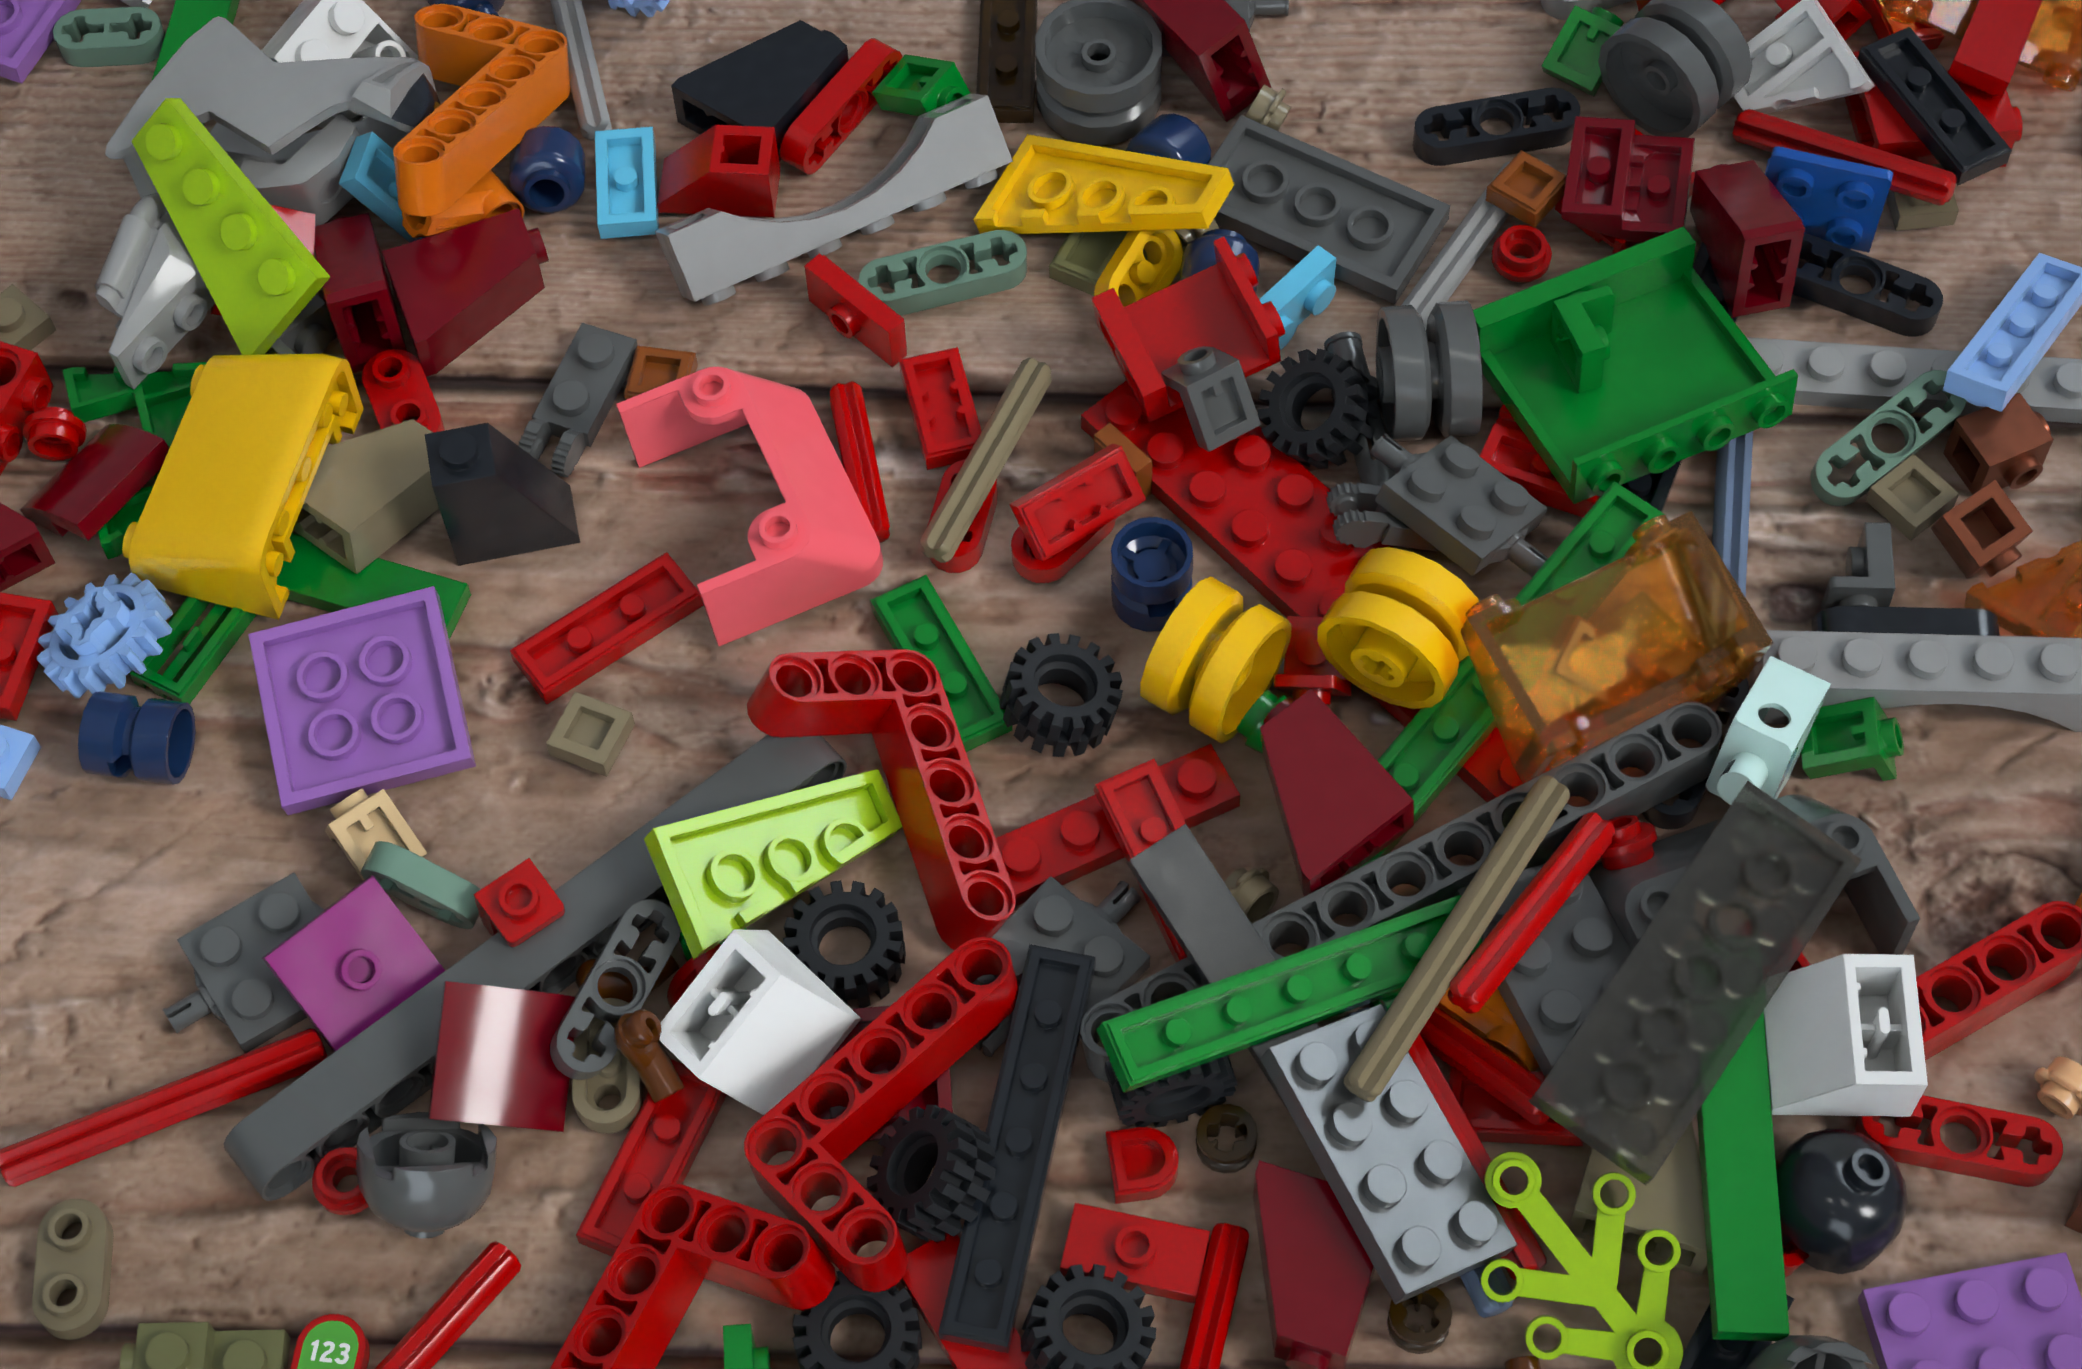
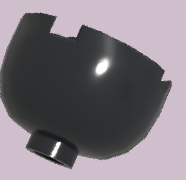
M1824 1129L1803 1135L1775 1158L1782 1244L1786 1246L1792 1240L1800 1250L1810 1255L1804 1260L1806 1264L1817 1270L1837 1274L1863 1270L1886 1250L1899 1235L1907 1212L1906 1184L1895 1160L1880 1144L1859 1132L1845 1129Z

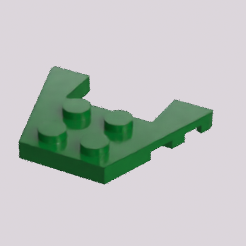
M207 362L173 363L172 371L148 374L135 389L125 384L116 366L114 367V374L89 375L86 367H71L62 371L72 413L82 420L83 423L138 408L142 429L163 438L170 448L191 399L190 386L193 374L200 364L206 365ZM160 470L154 475V480H155V481H156V479H157V476H158ZM153 486L140 489L98 531L100 543L107 559L123 554L122 545L126 530L132 522L139 521Z

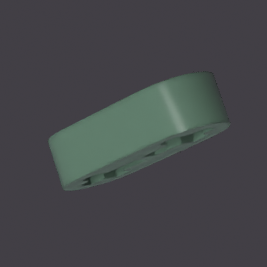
M117 7L70 11L61 16L55 23L53 36L60 54L66 63L75 67L140 65L159 58L165 38V31L160 18L153 10L146 7ZM138 32H141L139 39H136Z
M384 841L375 842L361 870V875L364 879L374 876L386 893L447 924L463 929H472L479 917V911L473 894L481 890L479 887L403 847Z

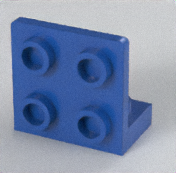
M1774 147L1771 157L1768 159L1765 175L1800 217L1805 227L1804 233L1848 249L1869 253L1892 183L1893 172L1887 169L1789 148Z

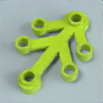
M1507 1151L1495 1156L1489 1162L1484 1175V1183L1488 1194L1496 1203L1503 1207L1518 1208L1568 1274L1519 1268L1517 1264L1509 1259L1497 1258L1488 1262L1481 1272L1480 1282L1485 1294L1490 1299L1502 1303L1512 1301L1517 1297L1595 1307L1613 1330L1565 1327L1554 1316L1540 1315L1533 1318L1525 1329V1342L1530 1352L1543 1360H1552L1562 1354L1612 1360L1617 1369H1679L1683 1358L1682 1342L1677 1331L1665 1321L1670 1270L1677 1265L1681 1256L1680 1244L1676 1237L1660 1228L1647 1230L1639 1237L1636 1244V1254L1643 1265V1273L1636 1313L1617 1290L1625 1213L1631 1209L1636 1198V1191L1632 1181L1621 1173L1607 1172L1600 1175L1593 1183L1591 1194L1593 1202L1597 1206L1592 1256H1590L1540 1192L1542 1177L1537 1164L1529 1156L1517 1151ZM1508 1167H1519L1526 1173V1187L1517 1194L1505 1192L1500 1185V1176ZM1619 1180L1627 1190L1625 1201L1618 1207H1608L1601 1200L1600 1190L1607 1181ZM1654 1237L1666 1238L1671 1245L1672 1252L1670 1257L1661 1264L1651 1263L1645 1255L1646 1244ZM1507 1267L1514 1272L1516 1282L1511 1291L1497 1293L1490 1288L1488 1278L1495 1268ZM1551 1324L1559 1330L1560 1340L1555 1348L1542 1350L1534 1345L1533 1333L1540 1325ZM1643 1338L1655 1339L1660 1345V1356L1652 1364H1642L1635 1359L1634 1347Z

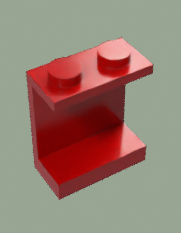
M1225 236L1213 241L1217 264L1130 305L1123 307L1114 288L1091 298L1097 326L1148 423L1184 407L1180 393L1165 385L1162 372L1176 365L1178 358L1191 349L1203 346L1215 347L1237 358L1240 361L1245 378L1281 361L1279 337L1285 335L1282 320L1271 301L1261 304L1253 289L1259 285L1258 279L1245 253L1235 256Z

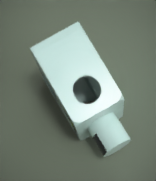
M1770 656L1730 725L1705 787L1707 790L1721 797L1730 805L1742 807L1757 815L1766 816L1793 772L1831 683ZM1770 708L1778 709L1787 716L1789 723L1786 727L1773 728L1765 724L1763 720Z

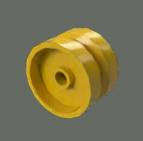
M1392 547L1370 549L1360 558L1345 582V593L1332 603L1319 624L1317 642L1326 659L1336 670L1364 692L1387 703L1406 708H1432L1443 700L1458 674L1459 662L1471 653L1484 631L1486 615L1478 598L1465 583L1440 564L1412 551Z
M1211 576L1200 580L1185 595L1160 632L1144 668L1140 682V696L1172 716L1189 708V724L1196 730L1222 744L1235 736L1238 732L1236 729L1245 714L1273 683L1274 674H1277L1284 660L1291 639L1292 624L1288 619L1261 604L1243 612V596L1238 591Z

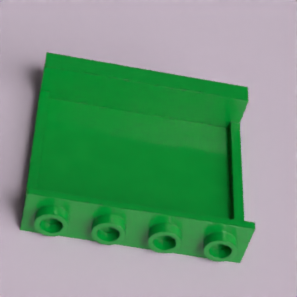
M1684 226L1473 310L1480 342L1482 374L1573 504L1593 496H1602L1614 481L1622 485L1649 473L1664 472L1678 461L1705 450H1717L1734 438L1759 428L1773 427L1786 417L1792 415L1798 374L1792 369L1775 376L1694 270L1696 241ZM1608 285L1615 294L1612 331L1607 334L1610 344V358L1604 360L1602 387L1578 393L1550 341L1553 303L1555 300L1568 297L1575 292L1589 291Z

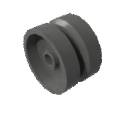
M1070 0L1060 4L1044 18L1035 36L1037 107L1050 128L1063 138L1077 143L1094 146L1115 145L1133 138L1155 119L1161 106L1162 37L1161 31L1151 14L1129 0Z
M1651 0L1633 19L1626 22L1601 46L1598 61L1603 83L1613 101L1629 119L1635 120V124L1652 135L1688 138L1716 113V109L1722 107L1749 82L1752 70L1749 46L1738 25L1720 5L1712 0Z
M1467 300L1436 303L1428 316L1426 330L1422 317L1412 305L1380 308L1376 327L1377 389L1385 432L1395 442L1422 440L1430 425L1431 411L1436 427L1445 438H1448L1450 435L1454 438L1476 436L1479 433L1483 407L1482 363L1476 319L1472 306Z

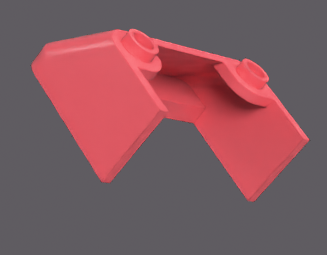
M708 367L616 404L639 468L749 424L785 500V503L760 513L749 527L748 543L755 561L697 584L718 646L871 584L879 576L883 567V555L879 540L810 398L802 390L724 367Z

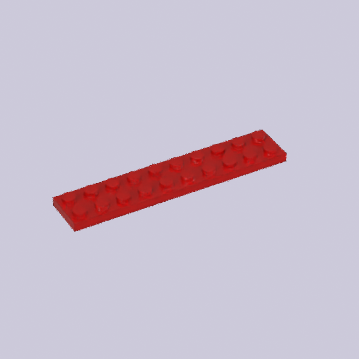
M1127 381L1123 382L1081 414V429L1093 440L1094 434L1108 423H1111L1152 460V494L1286 618L1287 616L1324 617L1332 603L1345 593V582L1361 557L1370 549L1394 548L1392 545L1381 544V541L1366 548L1354 547L1353 544L1347 546L1345 543L1341 544L1340 540L1337 541L1333 525L1334 520L1338 517L1337 515L1334 516L1333 512L1330 513L1326 499L1328 497L1327 492L1331 490L1300 462L1272 445L1273 442L1265 438L1261 430L1262 428L1259 426L1208 452L1198 446L1185 407L1148 423ZM1484 628V631L1482 632L1481 636L1479 637L1478 641H1479V640L1481 639V637L1487 632V630H1486L1485 628ZM1537 677L1456 775L1483 800L1489 802L1609 739L1542 679ZM1371 695L1404 727L1420 711V709L1390 704Z

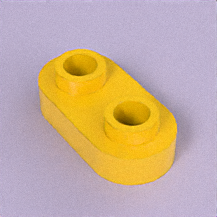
M1175 230L1129 231L1098 278L1094 296L1114 288L1118 297H1120L1123 307L1170 286L1181 268L1183 257L1182 243ZM1143 248L1147 253V260L1144 257Z

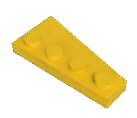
M1027 134L1013 156V162L1008 164L973 220L980 234L993 230H1008L1016 234L1208 229L1232 190L1234 182L1229 169L1224 167Z

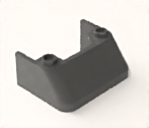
M1798 794L1777 798L1766 816L1744 810L1653 843L1655 855L1642 864L1623 869L1608 870L1603 867L1601 861L1589 873L1592 882L1675 1029L1685 1003L1657 949L1671 945L1684 937L1693 918L1692 904L1811 862L1822 874L1839 879L1879 954L1903 955L1920 920L1917 911L1869 826L1857 817L1808 796Z

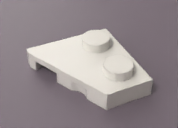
M1801 0L1747 42L1752 61V70L1749 82L1734 97L1743 111L1751 109L1769 114L1868 92L1875 85L1818 0Z

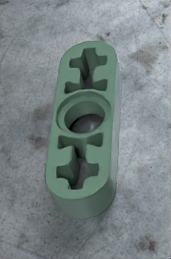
M993 230L875 259L863 267L858 281L897 314L903 316L1009 290L1018 286L1027 274V248L1023 239L1016 233L1008 230ZM1003 255L1004 260L1009 261V264L999 266L998 262L992 259V257ZM970 260H974L975 270H978V273L970 274ZM939 265H950L960 272L959 276L949 283H936L927 276L932 268ZM917 274L918 288H912V278H909V275ZM889 282L894 292L884 294L878 285Z
M1931 370L1923 373L1820 455L1811 471L1810 481L1816 496L1832 506H1846L1854 503L1866 494L1872 485L1948 429L1964 410L1966 400L1943 391L1947 371ZM1926 391L1931 395H1935L1940 391L1946 394L1948 400L1943 406L1944 411L1939 407L1933 408L1917 424L1911 414L1921 406L1927 397ZM1882 423L1897 426L1905 437L1904 448L1896 453H1885L1879 450L1872 441V429ZM1860 452L1866 462L1857 468L1849 480L1852 487L1845 482L1838 483L1836 486L1831 484L1828 480L1829 475L1833 471L1830 464L1832 463L1838 469L1844 468ZM1872 466L1878 468V470H1873Z

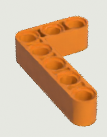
M433 4L423 7L416 12L414 18L418 60L430 67L433 79L461 87L393 148L398 205L403 212L413 216L425 217L441 214L448 210L521 142L528 129L537 127L570 95L567 38L562 33L449 4Z

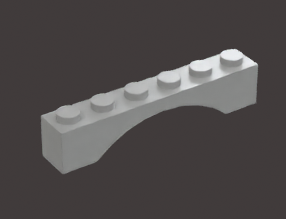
M970 93L918 116L905 143L887 166L861 189L831 206L803 215L771 219L736 216L706 208L658 229L655 233L681 296L694 302L701 299L703 305L707 306L731 297L736 293L734 284L752 276H755L757 282H762L785 273L790 269L787 261L804 253H808L809 258H814L819 253L823 256L839 249L842 246L840 238L860 229L862 235L881 231L895 223L892 215L911 206L914 212L935 207L947 200L945 191L964 183L966 189H972L987 184L999 177L997 168L1013 162L988 95Z
M1761 630L1749 665L1750 690L1770 656L1831 683L1822 706L1868 697H1875L1882 709L1932 704L1990 706L2029 713L2054 721L2074 732H2082V638ZM1770 708L1763 720L1765 724L1789 723L1787 716L1775 708Z

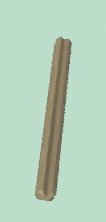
M1544 775L1534 783L1345 1075V1087L1351 1093L1356 1094L1361 1100L1372 1102L1382 1093L1448 990L1450 982L1462 968L1570 799V792L1567 786L1558 783L1554 777Z

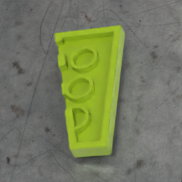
M165 98L131 142L241 354H265L330 279V275L182 99Z
M875 769L656 827L646 835L644 841L694 960L725 941L734 929L743 930L890 839L902 828V824L880 771Z

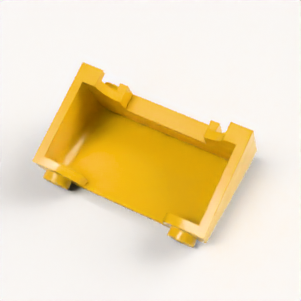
M323 353L214 355L208 360L206 365L200 364L193 374L190 386V402L138 522H132L126 530L122 553L125 558L129 559L131 572L135 573L141 581L148 579L157 589L230 608L242 609L246 612L279 620L290 592L288 587L277 585V577L281 572L283 561L291 563L294 557L295 550L290 536L328 443L332 445L340 443L342 438L341 432L354 435L364 408L347 359Z

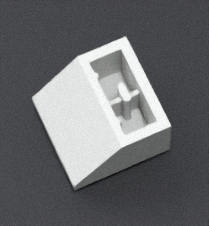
M303 0L261 50L272 61L278 63L361 57H410L418 60V55L363 0ZM351 110L340 112L351 122L362 121L368 118V116ZM340 113L333 115L317 126L324 128Z
M734 929L661 1021L662 1033L659 1040L700 1080L765 1115L830 1059L861 1018L769 930Z
M1842 954L1761 982L1772 1115L1911 1117L1928 1086L1914 955Z

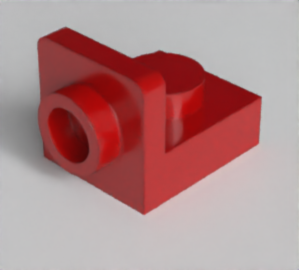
M1287 616V619L1292 624L1291 639L1285 653L1284 674H1274V688L1292 695L1294 701L1312 689L1327 706H1330L1331 696L1351 697L1352 682L1343 677L1326 659L1317 642L1318 626L1324 617Z
M530 858L473 894L481 921L492 936L499 932L510 947H517L562 917L565 913L564 904Z

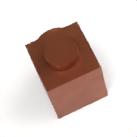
M2017 393L2002 412L1984 407L1956 419L1943 454L1972 495L1994 480L1997 481L2002 489L2008 486L2011 489H2018L2028 485L2043 471L2042 465L2054 439L2051 436L2050 428L2045 418L2040 413L2033 411L2023 396Z
M1996 480L1942 515L1930 528L1967 579L1983 568L1991 578L2022 557L2016 546L2033 532Z

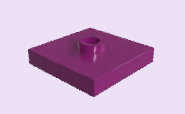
M374 876L366 878L262 957L334 1052L445 971Z

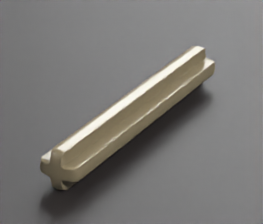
M1027 358L1019 365L920 539L921 551L928 558H934L941 563H946L954 556L1052 382L1051 368L1045 362H1038L1033 358Z

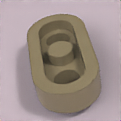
M616 998L603 999L606 1003L612 1006H624L629 1004L626 1001ZM586 1007L583 1009L584 1012H589ZM594 1016L587 1029L578 1038H574L576 1046L573 1056L577 1060L583 1061L590 1054L599 1057L600 1053L596 1052L591 1046L598 1030L605 1021ZM609 1022L615 1029L616 1023ZM618 1049L612 1061L598 1075L585 1080L572 1079V1100L580 1120L586 1127L599 1133H616L626 1129L634 1122L643 1104L644 1083L636 1069ZM614 1094L621 1097L619 1104L612 1109L598 1107L600 1100L607 1095Z
M69 1199L58 1203L45 1214L40 1222L37 1233L32 1294L33 1312L37 1320L51 1335L65 1340L79 1339L95 1331L106 1317L109 1307L114 1234L111 1223L101 1209L88 1200ZM74 1223L82 1224V1229L76 1237L69 1240L62 1239V1234L69 1225ZM68 1289H77V1295L70 1304L57 1306V1299L62 1292Z

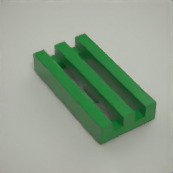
M187 597L168 622L172 628L171 634L156 641L162 647V653L146 657L143 660L147 669L143 674H138L134 671H131L129 674L136 685L144 689L148 686L153 689L156 695L164 699L168 696L174 701L191 704L257 614L246 612L239 608L215 604L199 627L195 626L182 642L183 648L163 675H160L157 672L210 604L207 601Z

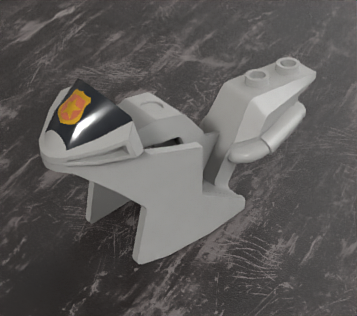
M219 16L213 18L183 43L142 92L107 143L105 151L106 156L110 159H124L141 197L131 212L123 217L95 284L97 290L95 296L99 304L122 319H119L115 326L117 330L109 349V354L126 385L135 389L148 374L157 371L164 363L167 354L188 331L194 330L202 323L207 311L215 303L131 142L165 98H181L202 124L210 120L217 121L210 134L267 202L271 205L315 214V226L325 224L354 197L339 185V181L357 136L374 132L391 148H394L402 138L441 105L429 66L410 57H361L278 63L272 61L226 18ZM351 110L368 116V118L362 121L351 122L340 112ZM340 113L323 129L306 133L333 115Z

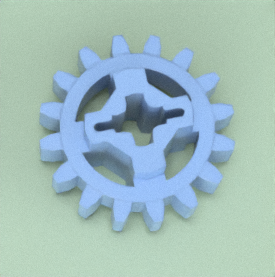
M130 573L121 582L115 574H111L107 577L102 587H95L91 582L85 585V596L81 599L76 600L75 598L68 597L64 601L65 606L68 608L65 613L50 616L48 622L54 630L39 637L38 642L45 650L37 656V661L45 668L43 672L62 692L68 690L74 698H80L87 690L92 694L100 691L104 692L107 684H115L118 689L125 687L126 675L134 671L135 673L143 674L147 670L143 663L146 657L162 653L163 649L156 641L171 634L172 628L165 620L173 615V612L165 603L166 599L148 579L141 581L135 573Z

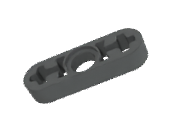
M651 899L638 901L631 905L616 923L551 1039V1059L555 1067L565 1076L577 1080L592 1078L598 1075L614 1058L618 1048L614 1042V1028L609 1022L617 1023L624 1014L633 1013L641 1009L679 940L680 926L673 910L666 904ZM646 919L653 920L657 924L654 935L662 940V942L653 940L642 952L637 962L626 957L639 937V930L631 924L640 926ZM614 949H616L620 953V955L614 954ZM642 966L648 967V973L643 969ZM618 972L629 979L633 987V997L629 1004L612 1006L601 998L598 992V980L602 974ZM584 1005L589 1012L582 1011V1006ZM594 1016L605 1021L598 1030L591 1046L596 1052L600 1053L599 1057L590 1054L583 1061H580L572 1056L576 1045L567 1039L568 1036L578 1038L587 1029Z

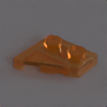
M2082 540L2061 548L2059 553L2053 557L2037 558L2018 566L2015 577L1989 588L1983 582L1973 585L1966 593L1964 607L1983 609L1994 613L1998 618L1999 626L2016 636L2082 638Z

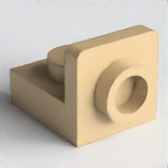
M362 788L330 809L336 820L328 824L324 831L331 841L335 839L363 881L365 879L361 875V870L375 842H389L421 857L427 854L384 789L369 798Z

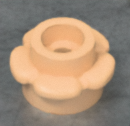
M2058 1056L2054 1058L2047 1069L2038 1068L2034 1077L2040 1084V1090L2037 1093L2040 1102L2051 1112L2062 1118L2072 1119L2075 1114L2082 1116V1065L2069 1058Z

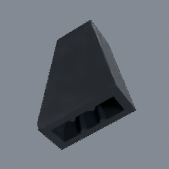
M799 20L679 77L671 85L677 121L700 135L714 125L775 127L780 162L782 160L780 157L781 143L788 128L849 61L847 45L832 32L827 30L820 31Z
M489 423L425 434L432 487L458 566L580 543L570 485Z

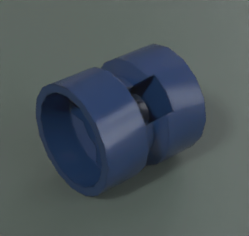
M1159 517L1139 518L1126 524L1114 538L1111 547L1112 607L1123 622L1132 628L1145 632L1162 631L1173 611L1192 589V541L1185 530L1173 521Z
M103 691L95 692L87 702L79 727L78 755L82 769L89 774L119 778L127 777L133 770L134 775L142 781L172 785L179 784L188 771L194 751L196 728L193 708L188 702L157 698L148 699L142 706H139L138 700L134 695Z

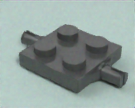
M1386 433L1375 442L1370 455L1396 473L1383 483L1375 502L1470 575L1474 576L1490 563L1509 559L1533 577L1548 560L1547 556L1524 540L1527 534L1539 526L1548 508L1528 494L1523 486L1511 481L1483 460L1474 449L1462 444L1452 435L1428 452L1414 455L1391 439Z
M295 873L288 875L177 939L194 968L195 983L199 989L168 1008L163 1009L177 1034L191 1024L213 1013L215 1018L230 1028L244 1053H247L307 1018L262 959L264 955L325 910L310 899Z
M1050 876L1004 923L996 934L991 937L1003 943L1010 952L1018 987H1020L1029 944L1094 956L1096 958V967L1085 1014L1095 1004L1132 986L1150 967V955L1122 934L1117 925L1132 907L1141 900L1138 892L1133 887L1129 890V884L1125 881H1120L1098 906H1094L1091 903L1080 900ZM991 974L983 975L976 979L973 984H989L996 980L998 976ZM1014 1010L974 1045L979 1051L983 1049L985 1056L992 1057L994 1052L1008 1038Z

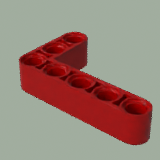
M908 649L795 652L781 654L773 659L748 700L747 713L751 722L761 732L781 738L872 734L940 938L947 946L956 950L970 939L993 937L1013 913L1016 905L1015 893L939 672L934 663L925 655Z
M2052 901L2043 904L1917 976L1925 1061L2068 978L2082 958V910L2078 906L2066 901ZM1753 919L1744 922L1735 930L1733 937L1758 939L1759 955L1766 959L1770 965L1765 968L1760 967L1761 982L1811 965L1787 932L1774 922L1764 919ZM2042 935L2053 936L2059 939L2066 949H2058L2049 945ZM1988 966H1998L2005 969L2012 976L2013 980H2003L1996 977L1990 972ZM1944 997L1951 1000L1957 1005L1959 1012H1949L1940 1008L1933 998Z
M973 938L960 945L761 1117L747 1132L744 1141L745 1156L763 1193L791 1221L803 1226L830 1261L855 1286L863 1291L881 1292L898 1284L905 1275L908 1265L907 1252L896 1222L890 1213L840 1163L1014 1010L1019 987L1011 955L1005 945L994 938ZM991 974L998 976L996 980L989 984H973L976 979L983 975ZM932 1019H949L939 1028L931 1030L922 1028L925 1023ZM889 1061L898 1063L894 1069L887 1073H871L881 1063ZM831 1107H847L836 1118L828 1120L819 1118L824 1111ZM779 1152H795L790 1160L783 1164L775 1166L767 1164ZM834 1195L840 1197L838 1202L828 1210H811L816 1201L825 1196ZM868 1242H886L883 1250L875 1256L866 1258L857 1256L860 1248Z
M670 1183L660 1186L652 1191L641 1204L550 1369H655L704 1279L791 1309L806 1310L817 1306L830 1294L836 1280L835 1267L807 1230L794 1221L683 1184Z

